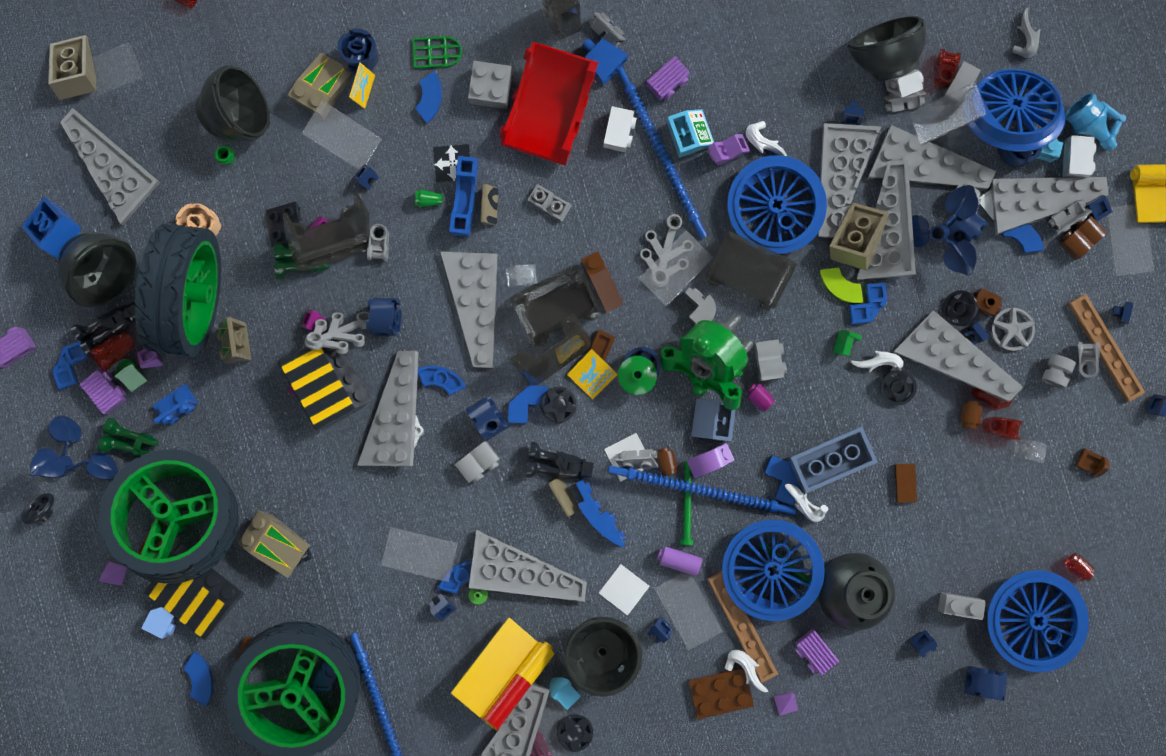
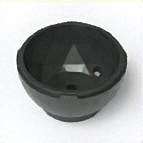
M905 16L872 26L849 41L848 47L851 55L858 65L873 74L875 80L885 81L906 75L920 65L919 57L926 42L925 21L919 16Z
M224 65L215 70L206 79L200 96L196 100L195 108L201 125L208 133L215 137H223L232 141H251L258 139L265 133L270 123L268 105L261 88L247 71L235 66Z
M103 233L80 234L66 242L60 251V282L67 295L80 306L89 308L112 302L130 287L135 278V253L125 241L115 236Z
M848 553L834 558L824 570L823 585L818 596L821 609L830 621L847 630H865L876 626L888 616L895 601V587L889 571L881 562L864 553ZM868 591V597L864 598V592Z
M594 617L579 624L569 635L564 647V665L569 678L584 692L599 697L611 696L625 690L634 682L642 665V648L636 634L622 621L612 617ZM601 648L606 649V653L604 655H601L599 653V650ZM621 665H623L624 669L621 672L618 671Z

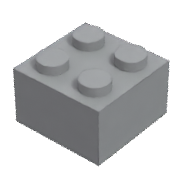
M474 61L468 95L470 104L508 109L513 74L512 66Z

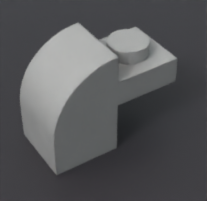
M689 288L684 293V296L697 309L689 316L688 320L694 325L701 320L712 321L716 313V305L712 296L709 294L704 300L702 298L703 294L699 290Z

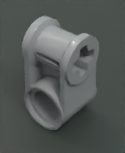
M375 224L370 229L367 259H383L387 262L389 255V231L382 224ZM378 229L384 230V235L381 238H376L375 232Z
M1079 342V372L1084 378L1092 379L1097 376L1099 371L1100 342L1095 344ZM1086 365L1094 366L1092 374L1088 375L1083 372Z

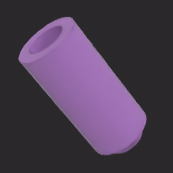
M666 546L664 550L660 549L657 560L660 561L659 565L696 577L702 563V558Z

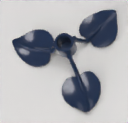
M964 185L958 187L948 195L945 209L954 214L943 225H937L928 230L929 223L923 216H912L914 247L926 245L929 242V235L934 241L943 240L944 243L952 245L944 253V263L950 270L966 276L971 275L976 266L977 253L975 247L966 240H962L957 244L949 240L950 231L947 225L956 216L961 219H969L977 213L979 200L974 186Z
M61 415L54 418L48 427V432L54 440L65 442L61 456L57 457L56 452L52 449H40L36 452L30 464V476L61 478L66 476L69 470L74 471L84 464H88L86 472L89 475L101 480H113V477L119 472L113 458L105 453H94L90 460L86 459L73 465L72 459L65 455L70 442H79L82 432L74 420Z

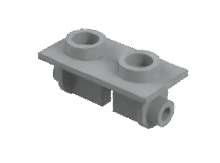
M595 12L596 18L592 17L589 20L590 27L599 36L604 31L606 32L602 39H605L612 45L618 47L620 45L619 40H626L622 36L624 34L623 31L617 26L613 27L609 23L610 18L605 13Z
M920 90L905 97L889 93V96L883 97V99L888 101V104L885 105L886 111L891 113L904 110V103L907 104V109L921 107L925 104V99L921 95H926V92Z
M1083 199L1080 201L1076 200L1066 207L1069 212L1067 215L1064 210H1061L1051 216L1048 222L1052 226L1051 229L1059 234L1067 231L1074 223L1086 219L1087 215L1092 213V210L1085 207L1086 203Z
M653 449L639 450V456H637L636 450L622 451L618 455L619 459L615 460L619 467L624 469L649 470L651 468H658L654 458H657V451H653Z

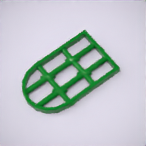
M453 37L412 38L414 69L446 68L457 64L462 57L461 45ZM446 39L453 40L457 44L446 45ZM427 40L426 46L415 47V41ZM430 40H443V44L430 46ZM444 48V54L441 56H431L432 49ZM448 48H460L459 55H447ZM428 49V55L416 57L415 50ZM444 58V64L431 65V60ZM457 58L453 63L447 64V59ZM428 59V65L416 66V60Z

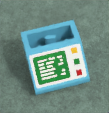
M702 109L683 111L667 118L666 123L679 158L706 149L708 145L714 143Z

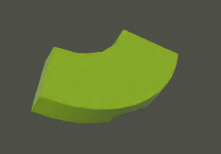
M839 268L819 270L824 286L834 296L848 303H863L861 284L847 281L842 276Z

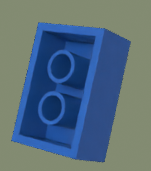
M45 196L21 226L39 248L57 259L65 243L74 236L79 235L82 229L62 207Z

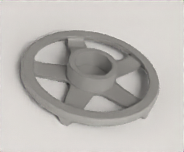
M1005 309L996 315L992 323L994 340L1006 350L1016 351L1027 347L1035 334V322L1022 309ZM1010 312L1009 323L997 321L1002 314ZM1016 312L1023 314L1028 321L1018 323ZM995 326L1003 329L1005 332L1001 342L996 336ZM1031 327L1030 336L1026 341L1021 331ZM1012 337H1015L1021 344L1019 347H1008L1005 345Z

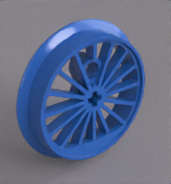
M1004 69L987 75L969 91L963 105L964 118L970 130L989 145L1008 151L1021 152L1042 148L1053 142L1060 135L1065 124V110L1057 88L1043 76L1022 69ZM1007 85H1011L1012 92ZM1016 86H1021V87H1022L1019 96H1018V94H1017V87H1016ZM1025 88L1030 89V91L1022 97ZM1007 117L1009 120L1004 129L1000 122ZM1043 118H1047V119H1050V120H1052V121H1051V122H1047V121L1044 120ZM1021 119L1030 132H1023ZM1012 120L1016 121L1018 132L1008 131ZM1033 122H1035L1036 124H1038V125L1041 126L1042 128H1041V129H1037Z
M766 156L751 162L736 176L728 195V214L736 233L748 245L766 253L784 254L804 247L818 234L826 217V193L819 177L803 162L787 156ZM783 171L778 194L776 196L774 174ZM789 172L795 175L796 179L781 197L786 173ZM767 177H770L772 195L763 181ZM799 179L806 185V188L784 199ZM759 182L767 197L753 187V185ZM750 189L764 201L741 194ZM806 191H809L812 197L810 201L786 203ZM739 199L764 206L739 209ZM774 203L780 204L779 208H773L772 206ZM812 204L813 213L809 214L787 207ZM765 210L746 222L743 221L740 214L742 212ZM768 213L753 233L747 228V224ZM793 214L810 218L811 221L808 227L797 221ZM771 215L765 240L756 236V233ZM774 217L778 242L768 241ZM784 217L788 218L791 225L788 227L783 226L781 219ZM794 225H797L804 231L798 237H795L791 230ZM781 231H788L792 240L782 242Z
M764 520L747 526L732 539L723 559V581L729 596L741 610L761 620L782 621L801 614L816 600L824 581V561L816 542L803 529L786 521ZM764 532H772L771 559L761 535ZM775 532L786 534L783 543L775 544ZM756 535L759 536L768 561L748 541L750 538ZM789 536L799 541L791 550L786 545ZM747 543L765 563L743 554L739 550ZM801 545L806 548L807 555L785 562ZM778 547H784L786 555L778 557L775 551ZM739 555L761 566H738L734 564L736 556ZM807 558L811 560V569L785 568V566ZM776 565L778 571L770 574L768 567ZM734 569L763 570L738 580L735 579ZM783 571L811 572V578L809 583ZM763 575L748 590L738 584ZM781 575L803 584L807 588L802 595H799ZM766 578L759 595L751 592ZM778 578L797 596L795 601L787 603ZM771 579L770 600L763 598L762 595ZM774 579L785 605L773 602Z
M1026 571L1011 577L996 591L988 610V631L996 650L1012 665L1030 672H1048L1063 667L1080 652L1088 634V611L1081 594L1068 580L1048 571ZM1036 582H1043L1045 586L1037 604ZM1028 583H1031V605L1023 589ZM1053 586L1058 592L1043 606L1049 588ZM1018 591L1022 596L1026 608L1022 606L1013 597ZM1061 595L1064 596L1067 601L1066 604L1046 612ZM1011 599L1025 614L1006 607V603ZM1003 608L1024 618H1000V613ZM1070 608L1071 618H1047L1050 615ZM1034 617H1037V624H1035ZM1052 621H1071L1070 632H1067L1047 623ZM1000 622H1022L1003 631L1000 628ZM1022 628L1007 644L1003 635ZM1052 629L1054 636L1048 639L1046 634L1048 630ZM1026 633L1017 654L1011 647ZM1037 633L1046 651L1047 656L1038 658ZM1062 633L1068 635L1063 645L1059 642L1062 638ZM1032 635L1033 657L1027 658L1024 657V653ZM1047 643L1057 644L1059 649L1051 653Z

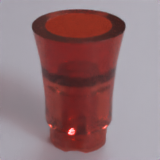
M123 331L103 344L88 350L98 367L107 372L113 364L135 347V343Z

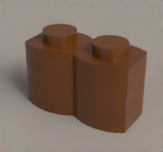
M1092 216L1075 224L1076 228L1073 231L1069 230L1061 237L1063 241L1059 245L1075 261L1082 258L1107 234V231Z

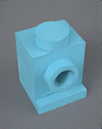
M1055 139L1050 144L1042 147V152L1037 159L1048 162L1058 159L1063 142Z

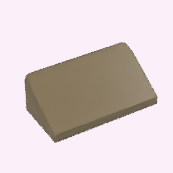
M558 477L548 483L566 516L569 517L580 509L563 478Z

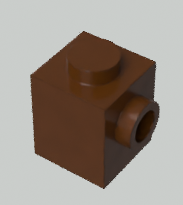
M983 288L975 291L974 297L977 300L979 313L987 317L999 313L1002 307V297Z

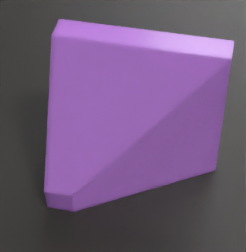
M146 349L137 352L141 368L164 365L158 352Z
M109 561L99 581L122 586L127 568Z
M792 691L774 696L779 716L798 710L795 695Z

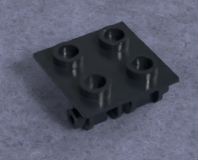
M297 201L266 210L271 247H274V244L304 241L305 235L303 234V228H301L303 224L300 223L302 221V218H300L301 208L298 207Z

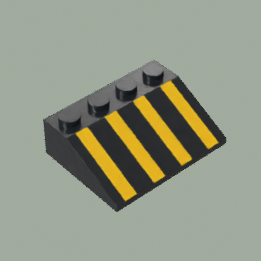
M331 339V340H329V341L338 342L337 339ZM305 347L278 362L280 369L315 431L364 408L371 402L345 354L338 353L336 349L322 347L318 350H312Z
M181 544L170 557L178 556L188 551V549ZM213 568L205 574L186 582L172 584L151 582L144 592L205 641L244 595L241 590Z

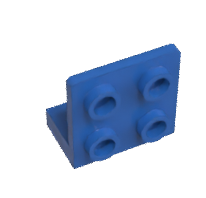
M187 384L182 385L152 405L159 415L153 420L155 424L172 425L179 420L178 417L182 414L187 415L195 410V406L199 403Z

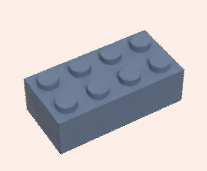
M863 427L853 428L787 457L803 493L811 492L878 463Z

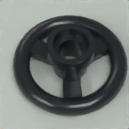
M44 493L31 501L22 513V522L29 525L38 520L40 522L47 521L53 514L51 510L54 503L53 494ZM48 499V502L41 504L42 500Z

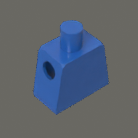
M587 39L582 45V48L588 53L585 58L599 62L595 77L602 86L628 61V55L605 39H601L597 45L590 39Z

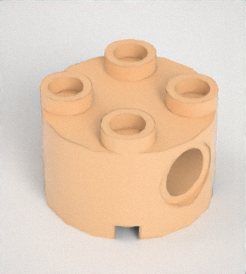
M187 204L176 215L177 225L209 229L215 236L218 235L221 229V223L215 212L202 204Z

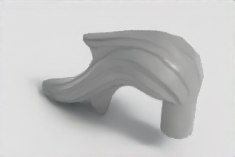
M1026 8L1022 16L1021 26L1017 27V29L1025 35L1027 44L1025 48L1014 46L1012 53L1024 58H1031L1038 50L1040 29L1036 32L1032 29L1028 19V8Z

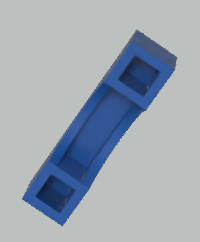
M458 156L456 194L449 229L452 236L471 237L479 168L477 158Z

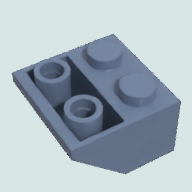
M696 399L691 437L731 442L736 410L726 409L723 402L719 400Z

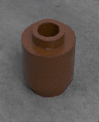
M967 400V404L963 403L960 417L961 427L977 429V425H980L982 406H979V402Z
M669 447L658 449L656 462L662 476L677 473L676 468L678 466L674 451L669 450Z

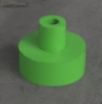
M470 589L469 599L474 604H483L488 598L487 590Z

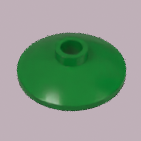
M633 356L621 364L618 371V380L626 392L641 395L653 388L657 380V371L649 359L642 356ZM639 371L642 375L641 378H635L634 373Z

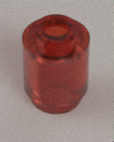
M1073 553L1064 562L1067 566L1066 568L1081 582L1089 581L1095 575V568L1081 555Z

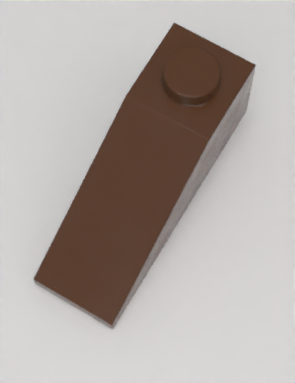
M596 251L582 258L581 264L606 313L622 306L623 302L599 252Z

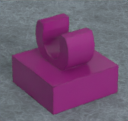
M307 309L301 327L313 331L317 320L326 319L323 316H319V312Z

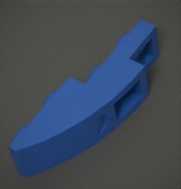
M582 479L577 482L576 485L584 501L578 503V506L587 520L605 538L620 547L625 546L623 541L627 539L622 530H617L615 524L618 522L613 512L609 514L606 510L600 513L599 510L602 508L598 500H593L590 493L593 490L588 481L584 483Z

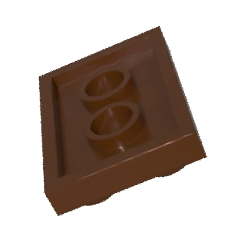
M742 667L732 669V671L719 672L688 680L697 719L754 706L749 683L746 684V673Z

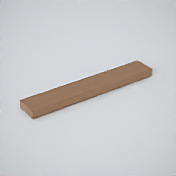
M1083 294L1069 302L1067 305L1090 343L1100 342V359L1125 401L1130 402L1144 394V389L1088 296Z
M722 571L707 578L745 653L760 665L755 667V673L760 682L763 683L778 675L747 613L741 610L729 596L723 581Z

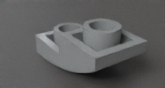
M964 61L948 88L945 97L962 105L981 70Z
M538 184L528 198L530 203L561 222L572 207L570 203L555 196L553 192Z

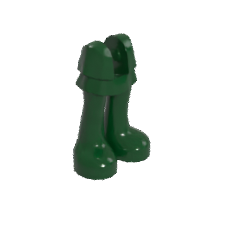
M274 244L275 261L291 258H307L308 261L274 262L276 280L283 279L288 272L311 271L312 273L329 269V263L316 262V257L329 256L328 250L319 247L316 249L311 247L309 249H287L282 244Z
M108 418L104 424V434L125 438L135 443L131 445L109 436H103L99 440L97 451L107 453L111 450H119L132 454L134 457H140L150 453L148 450L141 449L142 443L158 446L159 441L151 435L147 436L144 433L141 434L121 427L114 418Z

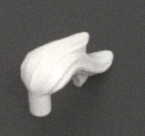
M764 121L747 127L746 137L761 153H763V149H766L777 155L787 156L785 151L777 144L778 141L768 140L760 134L759 130L766 127Z
M875 351L877 356L866 361H850L857 367L868 368L869 372L881 365H891L893 367L891 371L901 370L903 367V360L898 355Z
M792 484L785 485V488L797 502L794 504L795 507L810 521L819 522L824 519L828 511L826 505H822L820 508L816 507L807 500V494H803L798 487Z
M732 650L728 654L725 669L732 671L735 662L740 664L746 673V684L751 682L760 691L769 692L761 684L755 673V667L760 665L745 652Z

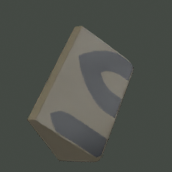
M483 184L481 223L483 225L495 226L497 225L498 188Z

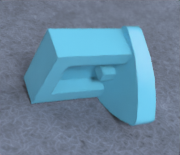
M562 677L552 678L550 682L551 697L554 700L557 699L568 710L581 696L571 686L572 683L568 679Z

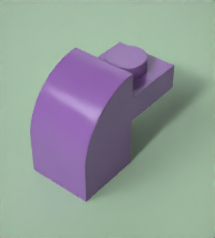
M736 134L723 142H714L708 145L710 157L717 166L731 162L750 152L743 134Z
M727 443L687 460V463L694 478H697L734 461V458Z

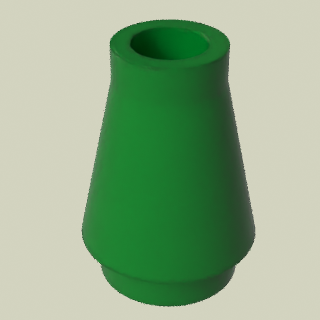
M222 145L216 149L215 159L217 162L227 165H233L236 162L234 152L229 146Z
M420 189V191L415 190V206L422 208L442 205V194Z

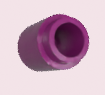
M760 383L757 386L753 384L746 391L748 393L746 398L764 412L775 402L772 398L773 396Z

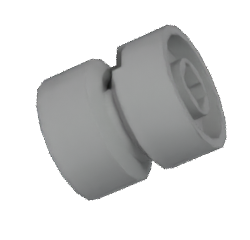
M1052 354L1047 364L1049 369L1045 370L1041 380L1049 385L1066 389L1070 380L1068 374H1072L1076 362L1069 358Z

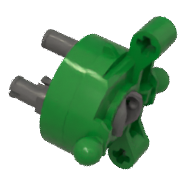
M731 313L724 323L701 320L685 336L680 337L681 351L672 346L664 347L661 350V368L665 371L685 373L690 376V381L694 384L692 391L696 396H703L707 390H712L720 396L726 409L736 410L741 404L742 390L732 381L743 374L742 370L748 362L747 353L753 347V343L749 339H744L740 342L733 334L732 330L742 321L738 314L736 316V313Z

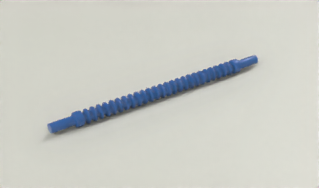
M624 68L618 69L617 73L625 87L624 92L626 95H629L628 99H631L630 104L634 105L633 109H636V114L638 113L637 118H640V123H643L642 128H646L645 133H648L647 137H650L649 142L653 143L654 151L658 152L657 157H660L659 161L663 162L661 165L665 166L664 171H667L666 175L670 176L669 181H672L671 185L675 186L673 189L677 190L676 195L680 196L678 199L682 200L681 205H684L683 209L687 210L686 214L689 215L690 223L693 222L701 239L707 237L708 235L699 220L700 215L698 212H695L696 208H693L694 203L690 202L691 198H688L689 193L685 192L687 189L683 188L684 184H681L682 179L678 178L679 174H676L677 169L673 168L675 165L671 164L672 159H669L670 155L666 154L667 150H664L665 145H662V140H659L660 135H657L658 131L654 130L655 126H652L653 121L649 120L648 112L644 111L646 108L642 106L643 102H640L641 97H637L638 92H635V85L631 84Z
M610 465L608 468V473L627 477V480L633 481L636 479V482L641 480L642 483L646 481L647 484L651 482L652 485L657 484L658 487L663 485V488L668 486V489L673 487L674 490L678 488L679 491L684 490L685 493L689 491L690 494L692 492H695V495L699 493L700 496L704 494L705 497L710 496L711 499L716 497V500L719 498L722 501L726 499L727 502L731 500L732 503L737 502L738 505L740 503L743 506L748 504V507L753 505V508H763L764 511L768 509L769 512L773 513L776 511L792 515L796 513V507L778 504L775 500L769 502L768 499L764 501L763 498L758 499L757 496L753 498L752 495L749 497L747 494L742 496V493L737 495V492H726L725 489L723 491L720 488L716 490L715 487L711 489L710 486L705 487L704 484L702 486L699 483L694 485V482L689 484V481L684 483L683 480L678 481L677 478L673 480L672 477L668 479L667 476L663 478L662 475H659V477L657 474L651 475V472L646 474V471L641 473L638 470L637 472L634 468L624 469Z
M357 632L350 635L356 652L355 658L359 661L358 665H361L360 671H363L362 676H365L364 681L367 682L365 686L369 687L367 691L371 693L369 697H372L371 702H374L373 707H376L375 713H378L377 718H380L379 723L382 724L380 728L384 729L382 732L386 735L384 739L388 740L386 744L390 746L388 747V750H391L390 755L403 756V754H400L401 749L398 748L400 744L396 743L398 739L394 737L396 733L392 732L394 728L390 726L392 723L389 722L390 717H387L388 712H385L384 701H381L383 698L379 695L381 691H378L377 688L379 686L375 685L377 683L373 679L375 675H372L373 670H370L371 665H368L369 659H366L368 656L367 652L363 651Z

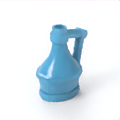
M1088 93L1082 96L1065 114L1066 120L1073 127V133L1095 137L1100 141L1102 148L1107 151L1117 147L1118 144L1115 137L1122 123L1126 121V116L1124 114L1121 115L1105 102H1099L1095 94ZM1107 114L1115 121L1110 132L1106 124Z

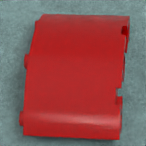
M532 42L530 48H526L523 59L526 60L519 89H515L512 100L514 104L506 125L502 126L499 132V137H502L500 145L566 166L573 148V141L577 137L589 99L588 95L591 85H593L599 62Z

